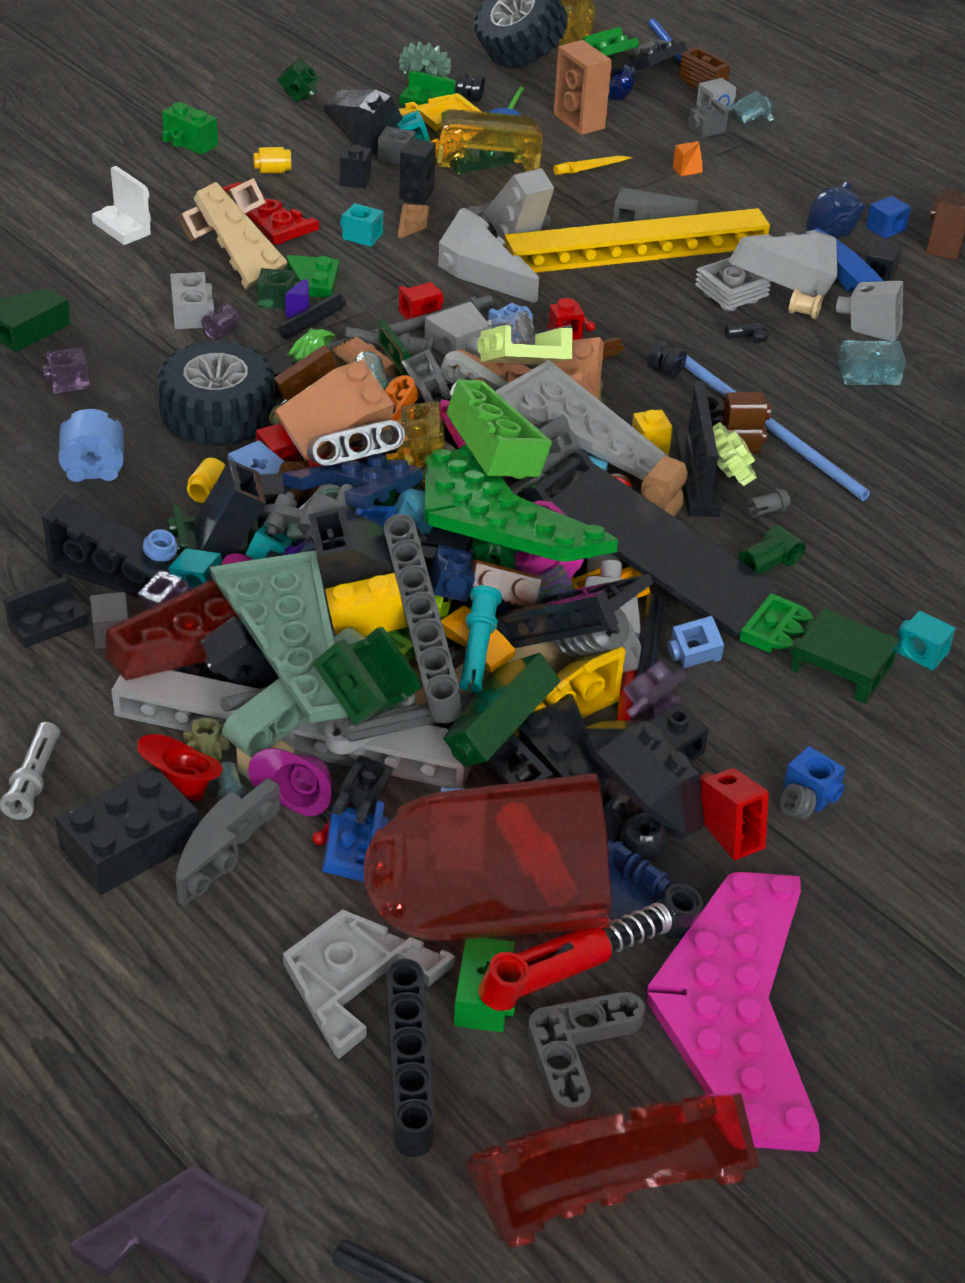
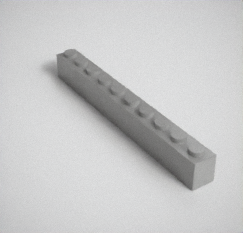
M128 661L112 688L114 715L192 732L191 722L193 721L195 722L201 718H212L219 724H222L236 711H223L221 698L257 690V688ZM307 719L281 739L294 748L295 755L311 754L322 761L353 767L357 758L361 755L393 767L392 776L446 788L464 789L471 766L464 768L454 758L451 749L443 740L449 729L432 725L380 735L357 750L343 755L334 754L326 747L325 727L331 720L310 723Z

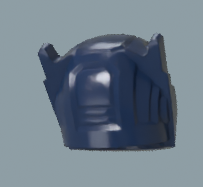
M845 182L842 186L826 188L818 193L812 203L807 219L806 231L819 228L835 238L847 236L856 226L861 212L866 208V205L860 203L858 196L850 190L851 184L849 182Z

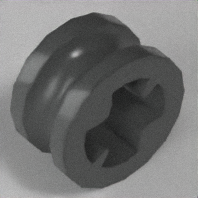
M792 783L784 789L780 798V809L785 816L805 820L810 817L815 809L816 795L811 788Z

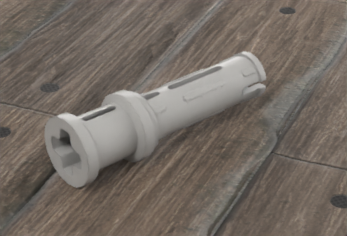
M42 722L38 725L21 768L14 771L9 778L10 788L0 799V809L10 818L24 820L29 818L34 811V798L42 792L44 785L42 774L50 759L55 742L60 735V730L55 724ZM38 750H40L41 754L39 756V759L37 760L35 757L38 753ZM25 781H29L27 786L24 785ZM17 800H19L20 804L17 808H15V803Z

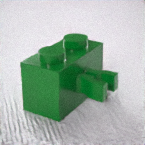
M183 102L174 103L171 107L162 111L163 142H173L174 147L182 146L200 155L218 146L216 117L207 114L205 111L192 108Z

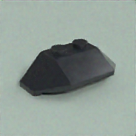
M601 721L583 728L580 735L586 741V746L594 760L647 814L663 826L674 829V834L681 839L703 828L705 823L699 772L690 764L689 759L683 753L677 751L664 738V734L659 728L651 725L648 721Z

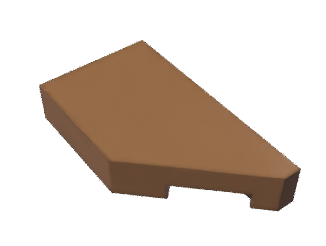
M403 204L398 238L406 237L427 228L429 206Z

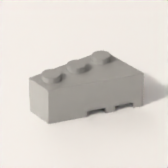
M542 168L513 175L485 210V214L497 231V236H500L503 240L505 239V234L541 230L554 191V186Z

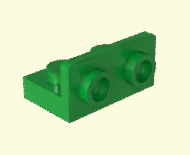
M621 27L582 37V40L605 56L640 47L638 38L628 39L627 35L623 36Z
M412 70L409 73V86L399 96V105L405 106V103L410 102L422 105L427 104L428 99L455 94L456 81Z

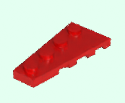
M237 182L224 186L222 189L227 192L242 183ZM265 199V204L246 213V216L273 245L283 244L288 240L319 230V220L313 217L307 220L302 217V212L294 208L289 211L283 208L282 202L276 199Z

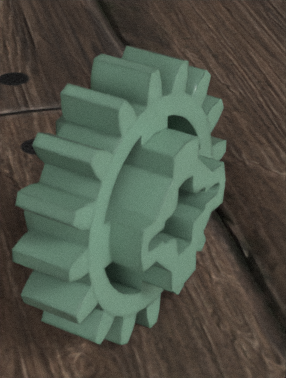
M418 42V46L410 43L409 48H403L399 59V69L404 70V76H409V73L413 70L447 78L452 65H450L451 58H446L447 52H440V47L433 48L431 43L423 46L422 42Z

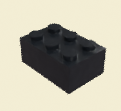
M156 766L55 817L60 849L100 895L183 851L193 831L199 824L197 809Z

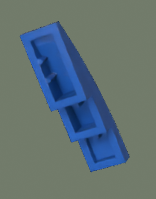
M819 228L814 229L815 231L827 234ZM836 239V278L847 292L854 290L861 282L883 281L862 258Z

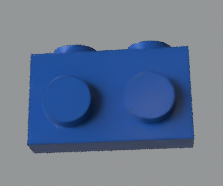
M376 801L374 810L369 813L364 825L355 822L356 809L347 807L346 811L339 816L333 813V806L330 814L322 872L367 883L373 868H380L384 856L385 847L379 845V841L383 840L388 825V818L383 817L384 802Z

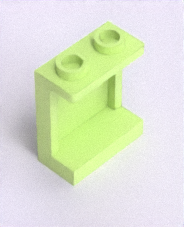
M510 325L481 331L477 344L478 352L481 354V362L540 365L547 360H550L552 363L572 359V328H558L535 334V345L512 344Z

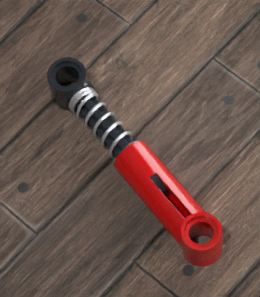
M682 883L672 884L667 888L662 898L655 900L650 906H645L641 911L636 910L631 915H623L620 920L613 919L609 924L604 923L600 926L589 924L517 954L511 952L498 953L492 958L479 985L480 998L488 1007L494 1010H510L516 1005L519 998L606 963L610 959L613 950L621 952L623 946L632 947L634 941L642 943L645 937L653 939L655 933L663 934L668 938H682L699 915L703 907V900L693 887Z

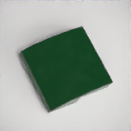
M384 319L379 320V346L397 368L398 377L408 376L401 361L412 357V354Z

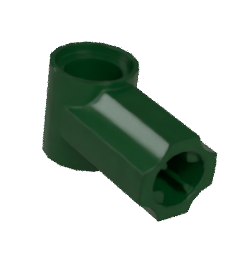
M776 525L766 533L762 541L739 552L738 560L761 574L780 563L789 567L793 566L802 558L806 545L782 525Z

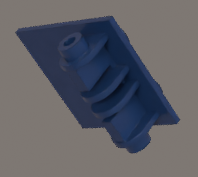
M609 840L603 848V853L606 854V857L575 883L578 889L576 896L610 921L613 919L620 920L623 915H631L633 911H641L645 906H650L655 900L662 898L667 888L673 884L669 879L668 873L659 871L647 859L642 861L640 854L635 853L632 855V851L624 847L621 841L614 842L613 840Z

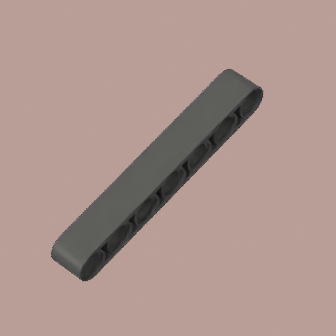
M396 514L386 520L384 532L425 696L432 718L440 723H450L457 720L463 711L457 677L415 522L409 515Z

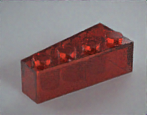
M211 580L107 628L106 658L125 681L203 662L206 653L200 641L235 616L239 620L240 618L215 581Z

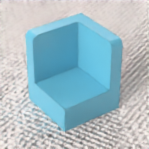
M412 488L401 492L395 504L399 514L409 515L413 518L416 527H418L422 535L425 533L429 534L433 526L425 522V492Z

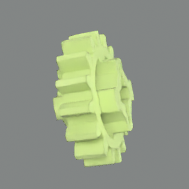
M721 422L714 425L713 431L718 452V466L728 478L735 475L742 486L747 485L757 478L751 467V463L755 459L748 446L735 430L729 433Z

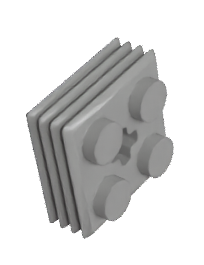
M730 258L697 269L699 273L696 274L698 277L695 279L697 281L695 285L703 291L706 297L718 302L725 311H734L741 305L747 303L754 304L759 299L769 296L768 291L770 289L768 287L771 286L769 283L771 280L732 265L729 262Z

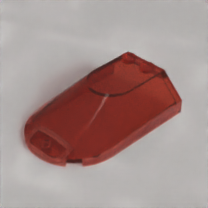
M597 774L438 792L419 797L397 809L398 815L389 821L383 829L378 828L366 852L364 880L373 905L389 924L413 937L435 941L607 928L611 925L613 903L608 837Z

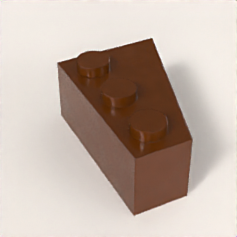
M945 189L943 195H938L931 209L929 219L934 220L926 254L958 260L960 248L963 244V236H965V193Z

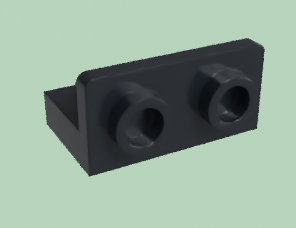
M67 576L4 599L7 624L24 648L88 625L87 613L72 595L71 581Z

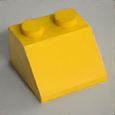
M395 573L378 575L373 578L340 584L325 589L335 635H338L347 628H354L367 637L379 627H383L386 632L407 627Z

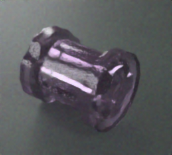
M224 303L216 313L205 315L201 323L203 330L210 338L218 339L223 336L224 331L228 328H235L240 323V317L232 305Z

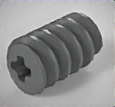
M619 608L614 612L618 625L611 630L555 640L554 642L559 651L570 658H581L617 649L624 645L628 639L629 623L627 617Z

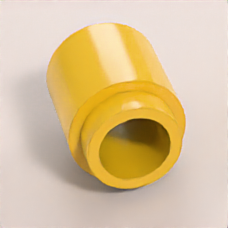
M283 147L258 148V153L253 154L254 169H259L260 174H277L290 171V149L284 150Z
M216 458L204 459L188 479L187 492L189 496L196 502L204 503L226 465Z

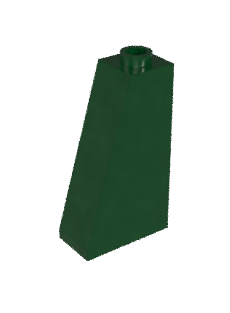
M541 652L503 664L491 672L483 682L482 690L475 693L462 711L461 716L443 737V740L451 749L454 758L464 768L487 762L559 684L560 679Z

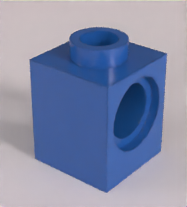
M894 196L870 204L866 228L884 239L900 233L907 228L911 207Z
M808 746L788 764L783 791L792 783L811 788L816 795L814 810L819 813L830 802L834 804L841 797L845 789L842 781L846 768L811 746Z

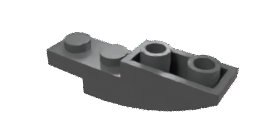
M267 778L242 799L230 791L204 816L185 845L179 860L175 878L177 899L181 906L184 907L195 897L204 894L209 885L223 874L229 873L238 862V845L245 843L253 832L264 823L270 822L276 817L280 811L279 785Z

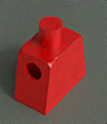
M730 768L714 775L709 772L700 776L704 823L727 854L735 861L766 849L769 792L737 769Z

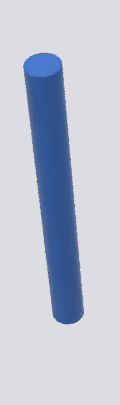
M655 18L649 20V26L660 40L667 42L673 40ZM682 53L674 56L679 63L682 61Z

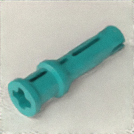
M486 585L472 588L470 598L473 601L471 613L466 616V625L470 631L459 687L467 692L468 684L472 678L471 693L482 690L490 634L497 628L496 609L497 605L502 601V593L498 589Z

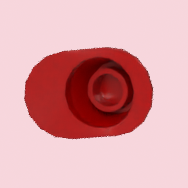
M148 734L141 737L137 742V750L140 755L156 766L188 800L194 802L202 800L210 780L219 777L223 772L222 764L217 759L201 753L170 736Z

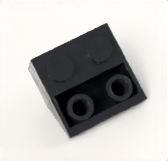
M344 507L308 515L325 589L340 584L373 578L378 575L395 573L382 526Z

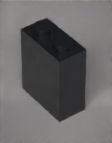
M230 459L228 460L193 522L197 550L220 553L222 561L227 555L237 554L266 504L258 471Z

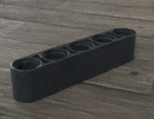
M404 958L392 962L387 968L386 1012L394 1143L400 1153L408 1157H419L429 1152L433 1144L434 1102L424 972L418 962ZM409 1127H419V1129H410Z

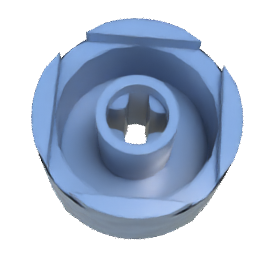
M84 409L71 414V418L68 421H63L60 426L58 457L62 469L67 473V478L74 482L98 478L112 481L117 478L118 472L123 465L124 430L117 419L115 422L108 417V413L102 410Z

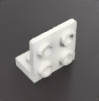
M117 166L112 167L111 177L114 205L106 206L102 210L92 213L93 224L123 245L151 235V216L148 206L149 192L144 184Z

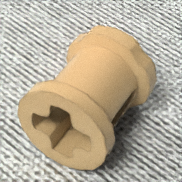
M795 289L790 300L789 313H803L810 315L811 319L816 320L821 309L823 295L812 296L801 293L800 289Z

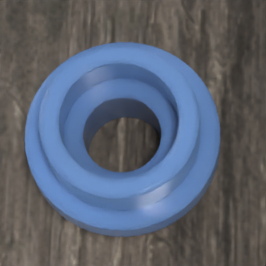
M158 529L152 531L144 539L143 551L153 560L168 561L176 555L177 543L175 537L170 532Z

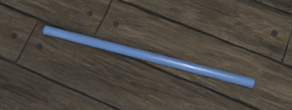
M687 355L684 368L704 381V383L724 398L726 393L736 392ZM774 419L766 420L765 427L768 431L860 500L864 501L868 498L870 491Z

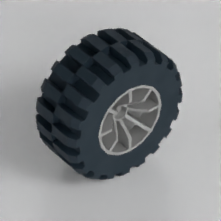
M487 0L481 4L480 11H477L474 30L493 63L502 67L507 66L508 68H516V66L525 67L528 63L539 61V58L542 56L546 57L552 48L555 49L557 47L559 39H562L565 34L568 15L560 0Z
M224 340L212 343L210 341H202V344L198 345L193 343L187 345L184 350L178 349L173 352L171 357L168 356L158 371L157 384L161 419L175 435H180L186 441L191 442L194 440L200 445L212 443L215 446H224V443L230 442L237 444L242 439L246 438L249 440L255 437L256 430L265 428L270 423L269 414L275 406L274 370L269 361L252 347L246 348L242 343L235 342L231 344Z

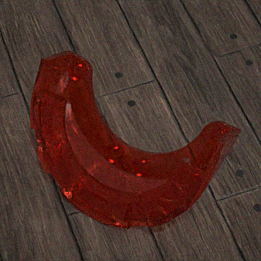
M728 1093L687 1097L682 1099L683 1103L681 1101L664 1103L663 1101L630 1108L629 1118H624L623 1113L611 1116L601 1114L550 1127L505 1141L507 1147L503 1148V1145L492 1146L473 1153L472 1157L465 1159L467 1171L497 1238L507 1242L508 1248L523 1246L536 1241L534 1233L545 1228L544 1223L559 1214L560 1218L583 1214L587 1212L585 1205L600 1200L601 1206L613 1205L626 1201V1193L684 1181L717 1178L718 1185H726L744 1180V1171L760 1166L742 1094Z

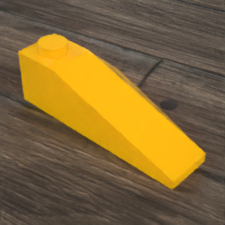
M621 646L617 649L577 658L567 664L557 674L560 679L559 684L533 712L572 695L582 718L618 702L626 650Z

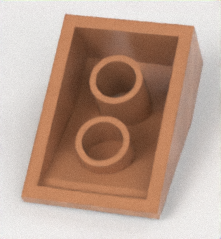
M361 359L332 370L277 408L275 415L304 460H308L306 447L311 438L320 434L378 420H392L394 404L368 365ZM385 426V427L381 430V432H384V431H386V430H389L390 427H389V426ZM357 433L353 434L349 439V444L362 440L361 436ZM327 441L321 442L317 447L318 456L331 451L330 444Z

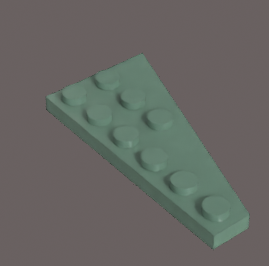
M316 550L210 567L213 580L308 721L316 723L348 717L342 705L312 664L334 645Z

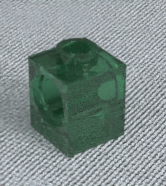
M261 268L257 281L258 307L286 310V293L299 283L295 282V271Z

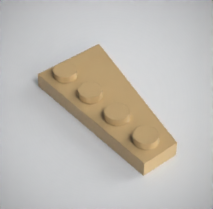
M217 182L196 192L194 200L209 227L215 229L218 235L217 241L221 248H225L231 257L229 262L234 271L238 270L242 277L241 283L245 290L285 268L287 264L286 259Z

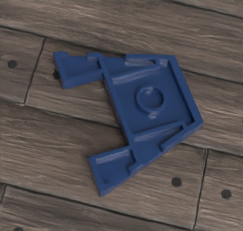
M384 454L367 456V459L282 473L283 486L300 491L329 483L341 487L344 484H350L353 489L345 491L346 505L363 510L374 507L373 500L376 498L380 502L389 499V492L396 489V492L401 493L423 481L422 468L408 465L407 460L387 459V456Z

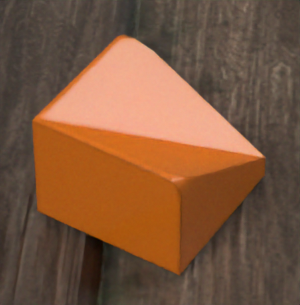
M698 141L675 145L673 169L680 176L702 173L703 166L700 143Z

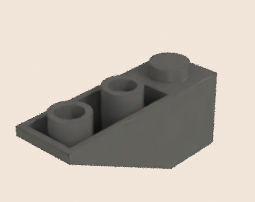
M621 187L614 205L613 223L697 215L698 200Z

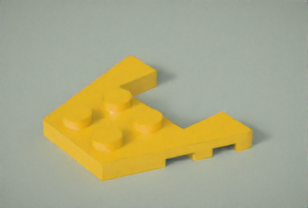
M459 93L428 99L427 104L417 105L415 102L405 103V108L399 109L402 116L419 110L423 121L441 135V137L430 141L436 143L435 158L440 162L445 160L487 125V115Z

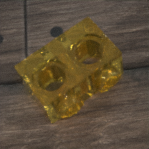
M439 401L401 406V419H397L396 422L403 427L405 438L400 447L397 448L398 455L405 456L408 465L423 466L426 462V456L432 454L433 450L445 449L444 424Z

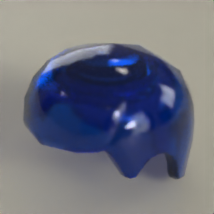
M624 65L623 70H618L619 75L614 76L615 81L610 80L608 98L611 100L620 101L626 98L633 90L635 74L632 68Z

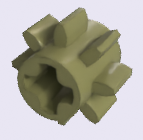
M201 718L191 722L192 732H183L184 743L217 760L222 759L221 749H230V741L222 733L224 723L219 724L212 718Z

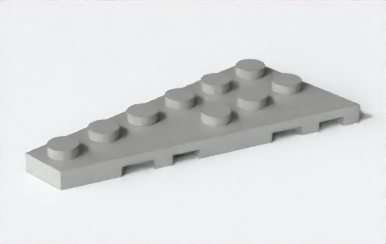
M550 360L545 361L496 391L528 421L536 425L564 414L580 448L641 480H644L664 455L669 457Z

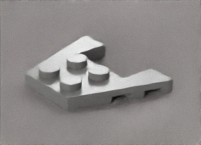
M342 909L284 952L283 964L331 1050L340 1059L367 1037V1027L343 1007L347 1002L386 973L389 965L398 959H412L418 962L424 972V984L429 987L454 967L455 956L444 950H441L439 954L423 947L424 942L409 937L407 940L389 934L387 927Z

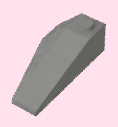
M815 230L807 231L806 234L801 235L790 232L785 233V236L772 237L770 234L746 236L741 238L729 262L732 265L792 290L800 289L801 293L812 296L823 295L824 299L837 277L836 238Z

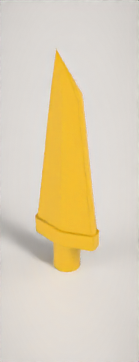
M612 156L564 162L554 165L553 170L555 175L572 174L622 162L633 157Z

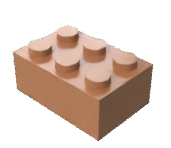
M584 40L558 46L553 113L581 135L605 128L610 72L612 69V60Z

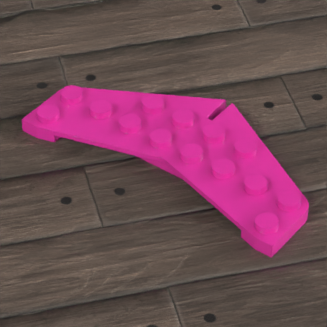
M734 872L726 877L648 985L646 1002L739 1143L756 1148L818 1152L820 1145L819 1123L769 1001L770 992L801 893L800 876Z

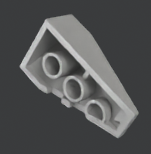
M466 208L460 209L439 242L438 266L459 279L532 303L537 302L539 276L518 255L513 256L504 247L506 242L500 236L495 238L489 232V224L483 218Z

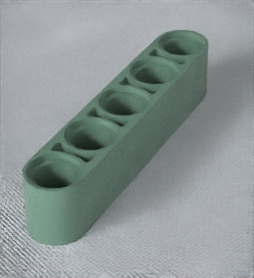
M347 628L336 635L333 640L334 644L343 639L348 644H352L366 638V636L354 628ZM279 678L232 713L225 721L222 733L228 741L253 758L255 753L271 748L305 722L307 718Z

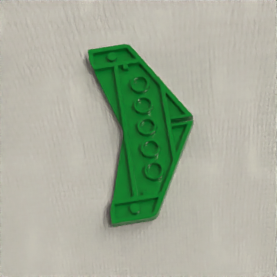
M467 444L462 445L460 449L456 450L435 449L432 451V454L426 456L425 464H428V469L425 474V522H428V525L561 562L617 552L618 539L605 532L603 527L585 524L522 499L512 493L501 476H487Z

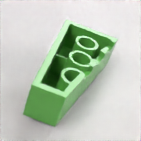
M458 379L446 414L486 475L512 476L517 479L540 477L552 441L484 381Z

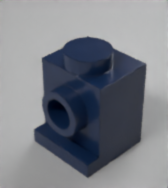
M438 545L428 571L434 595L467 602L475 581V575L470 563L472 558L471 552Z

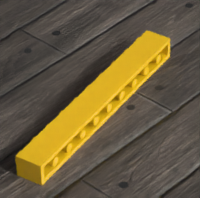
M759 208L505 234L504 241L506 243L504 247L513 256L518 255L537 273L732 252L736 249L742 237L768 235L770 224Z

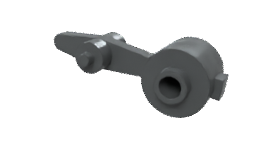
M344 484L335 499L322 494H314L305 510L296 508L298 503L293 499L295 496L293 493L279 494L274 504H265L258 517L266 519L264 525L268 528L267 533L275 536L276 533L283 534L287 524H298L297 527L305 535L306 540L314 544L308 515L340 507L348 509L345 501V491L353 489L350 484Z

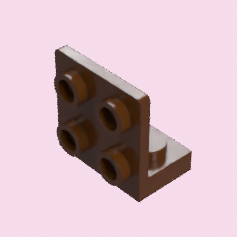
M324 344L276 376L274 380L284 400L289 401L326 374L338 368V365L331 350Z

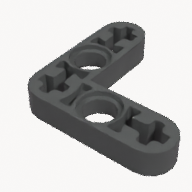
M619 992L539 1008L530 1015L527 1032L528 1040L551 1107L559 1117L567 1120L581 1118L587 1113L590 1104V1086L575 1045L637 1032L643 1024L645 1004L636 994ZM624 1009H625L626 1013H627V1014H630V1015H632V1016H631V1017H626L625 1013H624V1012H619V1010H624ZM580 1015H590L598 1023L592 1027H583L575 1019ZM541 1025H547L549 1030H553L552 1042L548 1043L547 1032L544 1027H540ZM553 1056H562L569 1061L570 1065L564 1069H555L548 1064L547 1060ZM569 1082L571 1095L573 1098H578V1101L571 1102L569 1097L564 1096L565 1083Z

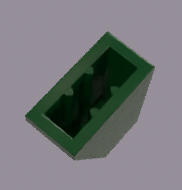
M50 289L0 298V343L18 352L70 325L68 300Z

